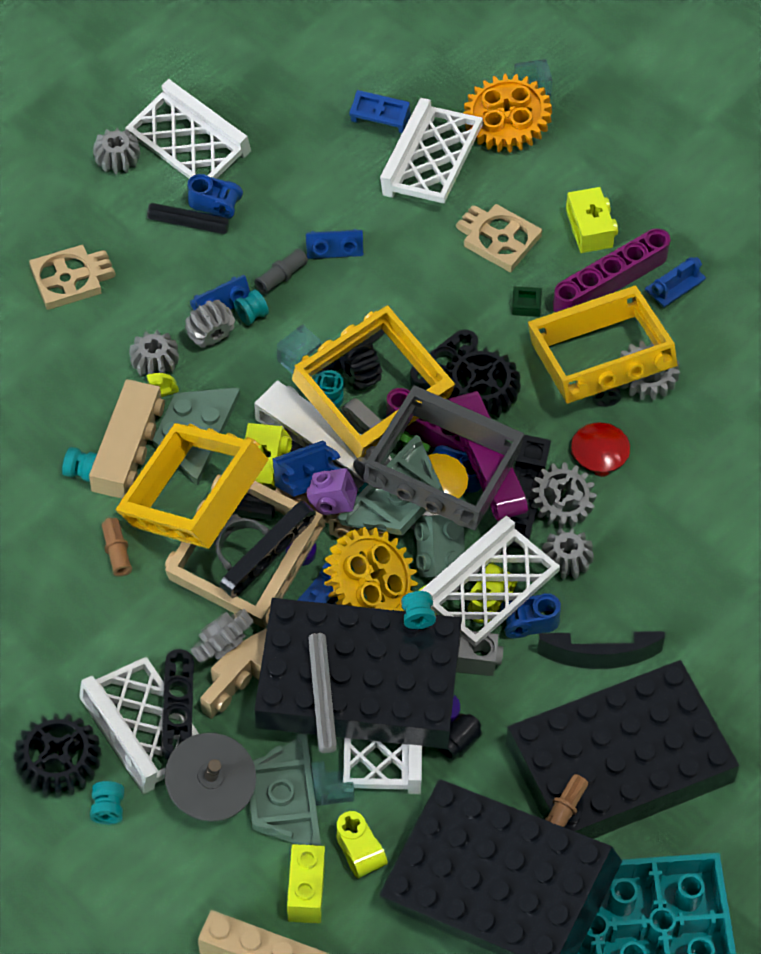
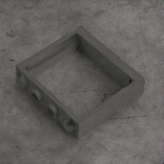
M414 385L366 461L363 481L369 483L374 488L392 493L403 501H409L421 506L432 514L441 515L454 521L459 526L475 531L520 454L524 433ZM413 416L505 455L476 506L384 465Z

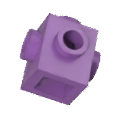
M347 468L313 473L311 484L307 488V499L314 506L315 510L323 514V516L351 512L354 508L358 488Z

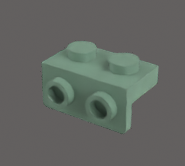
M422 515L416 521L414 533L417 539L416 566L420 577H437L465 552L464 527L441 515Z

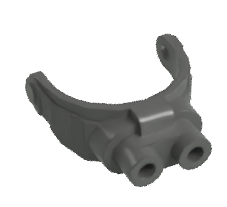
M237 514L231 515L213 542L216 546L219 561L222 562L223 567L227 571L232 568L231 563L222 556L223 544L227 537L236 530L245 528L257 529L266 535L270 531L266 526L252 519L241 518Z

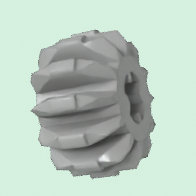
M118 127L113 132L106 129L104 135H97L96 143L93 146L95 162L97 166H102L105 173L113 170L116 175L119 170L128 173L129 167H136L137 159L141 155L136 135H131L128 129L120 132Z
M209 300L204 305H199L196 310L190 312L191 316L186 318L184 328L191 341L193 340L196 345H199L201 348L207 345L212 347L216 342H221L224 337L229 336V332L235 327V319L229 307H226L220 300H214L213 302Z
M157 329L154 334H149L145 330L144 338L135 336L134 344L130 345L129 353L131 366H133V369H137L140 376L147 373H165V371L173 373L175 364H178L179 353L177 352L178 345L175 340H171L169 333L160 335Z
M573 527L569 530V533H565L561 528L557 531V535L550 533L547 537V543H544L542 546V551L560 565L559 573H561L562 580L569 574L575 580L579 577V572L586 574L589 570V565L594 559L592 541L586 540L585 532L576 535Z

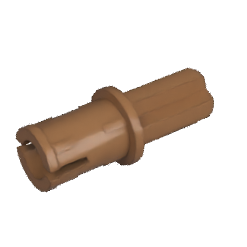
M106 518L101 524L106 541L104 546L105 552L109 554L114 576H126L132 572V566L130 565L127 553L128 541L123 538L119 520L117 518Z
M574 774L560 798H554L552 810L545 820L565 827L571 816L576 815L577 809L575 807L587 788L588 781L580 775Z

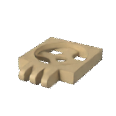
M497 204L489 212L472 205L468 212L462 216V220L456 223V228L468 235L464 239L465 248L510 273L542 237L541 228ZM495 219H502L509 223L504 229L500 230L490 226ZM519 229L527 233L528 240L526 244L514 239V235ZM481 234L492 240L488 248H485L479 239ZM505 235L509 240L507 242H500L498 237ZM508 249L514 252L511 254H499L501 250Z
M82 244L29 260L30 269L46 309L50 310L102 294L99 282L112 279L116 275L114 268H112V263L108 259L107 252L102 250L87 255ZM76 258L84 264V267L72 270L67 268L65 261ZM54 265L55 275L41 279L40 275L43 268ZM64 274L71 276L70 280L66 282L61 281L60 277ZM89 278L82 288L76 290L75 285L77 281ZM58 287L63 289L65 294L55 293L49 289Z

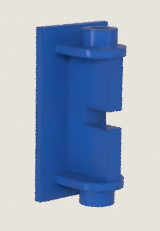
M363 230L307 232V258L363 256Z
M689 257L685 262L661 278L656 279L645 288V291L663 308L706 280V277L700 272V267L702 266L698 257Z
M246 276L232 277L230 281L213 290H209L201 295H194V299L190 300L193 310H196L199 305L202 306L209 300L211 302L220 300L230 310L235 308L234 301L238 298H246L250 292Z

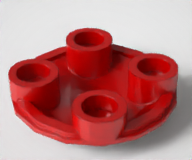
M596 422L587 424L576 432L572 438L570 453L582 467L593 471L599 477H605L610 474V471H615L627 461L630 454V443L628 437L621 429L609 423Z

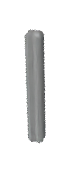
M313 633L308 638L318 746L321 753H333L337 749L326 636L323 633Z

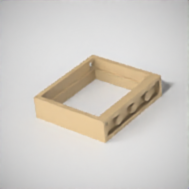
M219 474L216 476L212 483L211 490L214 488V486L216 485V483L222 475ZM254 481L247 492L287 513L298 503ZM203 500V501L199 504V506H198V508H197V510H196V513H197V511L199 510V508L201 507V505L203 504V502H204L205 500ZM316 511V516L312 523L293 541L256 606L239 597L231 598L221 588L183 569L197 545L181 541L177 551H172L165 562L166 574L170 581L233 613L245 609L253 619V623L265 629L268 625L272 598L283 599L325 527L323 514Z

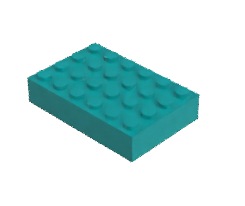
M720 853L623 859L578 954H736Z

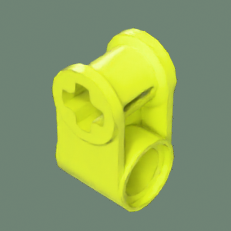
M491 562L485 568V573L503 574V568ZM477 581L470 593H482V581ZM486 581V593H504V581ZM508 581V593H513L518 581ZM470 600L468 612H483V601ZM487 600V612H497L500 609V604L505 600ZM472 619L474 622L483 623V619Z
M348 811L340 815L337 820L336 839L355 877L359 879L387 865L386 854L379 841L374 837L364 817L356 811Z

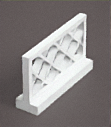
M170 79L161 86L163 92L125 127L131 135H136L140 143L189 179L196 175L197 167L211 166V172L207 176L217 179L239 156L245 158L251 152L247 135ZM164 102L171 107V114L157 115L156 110ZM188 119L191 121V128L176 129V120ZM172 121V130L157 131V122ZM144 123H152V132L140 133L136 129ZM207 133L210 135V143H195L196 134ZM191 135L190 145L176 146L177 136ZM172 137L171 147L160 148L157 145L158 138ZM227 148L231 151L226 158L215 159V149ZM211 150V159L196 161V151ZM191 152L192 161L179 162L176 153Z
M420 98L380 176L383 196L393 198L397 192L445 203L483 125V118L432 107L431 100ZM435 117L446 119L448 122L437 127L433 125ZM464 124L473 125L472 129L463 133L457 128ZM451 129L456 134L445 140L440 136L441 133ZM435 136L438 142L425 147L423 141ZM461 142L463 148L451 153L448 146ZM443 149L446 155L433 160L430 153ZM425 156L428 162L415 167L413 161ZM451 162L453 168L441 173L438 166ZM433 169L436 175L423 180L420 173ZM413 176L418 181V183L410 186L402 184L405 179ZM439 182L443 185L440 193L428 189V186Z
M506 515L421 591H426L432 595L433 605L431 609L437 615L462 617L460 635L476 647L558 573L560 565L515 529V522ZM515 541L524 548V555H507L506 548ZM490 562L503 563V574H486L485 566ZM507 563H525V574H508ZM529 563H542L548 570L543 574H529ZM468 581H482V593H464V585ZM486 581H504V593H486ZM508 581H526V589L522 593H508ZM447 600H460L461 612H448L441 605ZM465 600H482L483 612H465ZM487 600H505V608L501 612H487ZM465 619H483L484 627L477 634H474L466 627Z
M147 657L96 680L93 676L81 680L79 695L88 712L143 794L153 790L155 783L165 779L166 769L165 767L158 771L152 762L154 754L163 756L161 747L157 746L159 736H162L163 708L146 704L149 693L163 697L164 681ZM142 669L149 676L148 684L130 680L133 673ZM111 683L123 686L121 696L107 694L103 687ZM127 688L145 692L143 701L138 702L124 698ZM125 706L139 710L137 720L123 718L120 714L121 707ZM143 712L160 715L159 725L154 726L140 722ZM173 713L168 717L179 720L181 724L186 721V718L179 713ZM192 724V736L199 734ZM141 730L156 734L153 745L139 742L136 738L137 731ZM174 735V739L178 740L176 747L179 745L180 735Z
M344 738L343 788L408 789V794H421L422 746L402 744L392 753L382 742L371 741L370 745L359 752L351 744V738ZM376 747L388 757L377 767L365 758ZM351 753H352V754L355 756V758H353V759L350 761ZM401 754H402V762L397 758V757L400 756ZM359 762L371 771L365 778H350V770ZM393 762L402 771V779H388L381 771Z

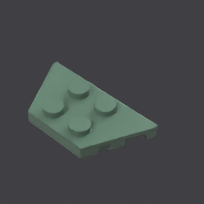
M235 387L175 393L153 438V446L156 449L158 448L174 423L187 426L188 424H193L199 429L204 430L211 428L222 434L240 397V389ZM192 446L178 469H183L190 476V480L194 484L199 485L214 451Z
M416 434L386 466L443 491L423 443ZM368 484L356 497L353 511L340 513L337 518L344 526L366 527L368 530L377 528L379 532L387 531L391 534L404 535L426 509L412 502L403 501L392 493L374 488Z
M299 733L297 734V739L283 747L279 745L270 750L265 757L257 758L253 761L256 770V786L249 801L252 828L255 831L298 845L321 846L307 734Z

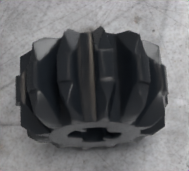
M367 340L339 358L344 377L348 379V383L356 390L366 389L381 381V361L377 356V351L373 348V344Z

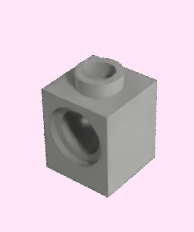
M490 633L476 647L460 635L456 672L494 676L495 665H502L504 647L498 646L499 634ZM482 651L485 652L487 655L479 656L476 655L474 652Z

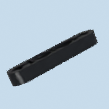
M304 501L297 503L227 572L220 582V588L231 598L240 595L312 523L316 516V511Z
M183 649L170 651L166 656L164 666L161 752L167 760L174 750L172 745L174 735H180L179 744L192 736L194 659L188 651ZM177 661L182 662L181 676L176 675L175 663ZM174 686H180L186 690L187 694L182 697H176L169 690ZM173 713H179L186 718V721L182 724H174L168 717Z

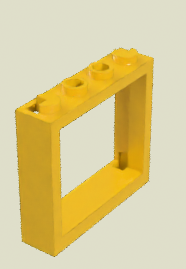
M636 285L528 322L532 346L567 404L678 366L675 343ZM632 298L633 302L627 303V299ZM633 317L637 318L654 344L653 347L568 376L565 375L549 348L551 345ZM544 328L545 332L540 333L539 329Z
M388 305L379 311H370L364 317L363 322L357 326L354 324L349 325L342 331L339 338L334 341L331 339L327 340L318 348L317 353L311 357L308 355L303 356L301 362L294 366L292 381L357 458L364 457L367 449L378 444L398 410L360 436L312 379L313 375L382 329L431 386L426 391L447 399L451 396L455 386L453 380ZM413 416L408 426L419 419V417Z
M174 423L115 510L134 528L209 549L269 459L258 448L260 444L252 438L242 439L231 433H226V435L218 433L211 428L204 430L199 429L193 424H188L187 426ZM192 446L235 456L193 519L151 508Z

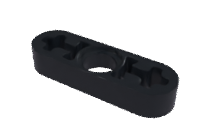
M459 330L429 354L436 361L440 356H448L451 359L453 355L461 356L463 349L470 353L474 346L478 350V336L471 330ZM439 364L440 367L445 371L446 365ZM413 366L410 371L411 386L415 385L424 390L430 388L431 386L423 377L418 378L420 373Z

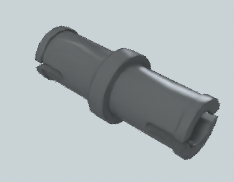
M297 248L282 261H275L270 270L255 279L257 289L262 294H267L279 283L290 280L291 274L307 264L308 258L306 254Z

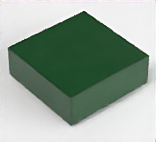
M513 286L512 315L540 317L542 288Z

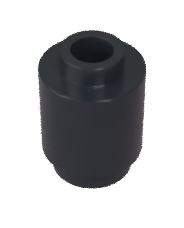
M459 713L451 721L448 749L437 748L439 752L452 761L457 757H463L482 737L480 721L471 714Z

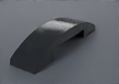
M524 435L521 452L516 459L514 472L525 494L528 512L511 517L510 519L515 522V529L530 541L537 508L531 507L536 498L529 497V493L534 488L532 483L535 477L539 478L540 471L542 469L546 470L551 440ZM513 541V542L508 546V547H512V548H517V549H522V550H524V548H522V547H521L518 543H516L515 541Z
M665 631L633 632L631 643L572 644L571 633H539L537 652L546 659L567 666L585 669H614L646 661L661 653L665 641Z

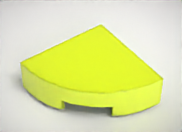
M165 373L146 375L147 384L160 386L161 397L179 392L176 380L171 375Z

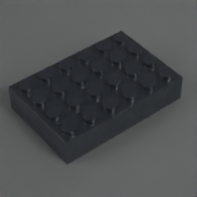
M272 598L254 709L255 728L317 735L308 637L313 633H323L326 636L336 737L448 749L462 617L436 615V622L433 625L424 629H410L404 625L405 611Z
M681 660L514 723L507 728L506 745L544 820L552 810L554 798H560L574 774L580 775L588 781V786L575 807L577 809L576 815L571 816L564 828L592 839L735 782L740 766Z
M439 779L379 896L392 910L495 954H578L622 860L614 848L608 844Z

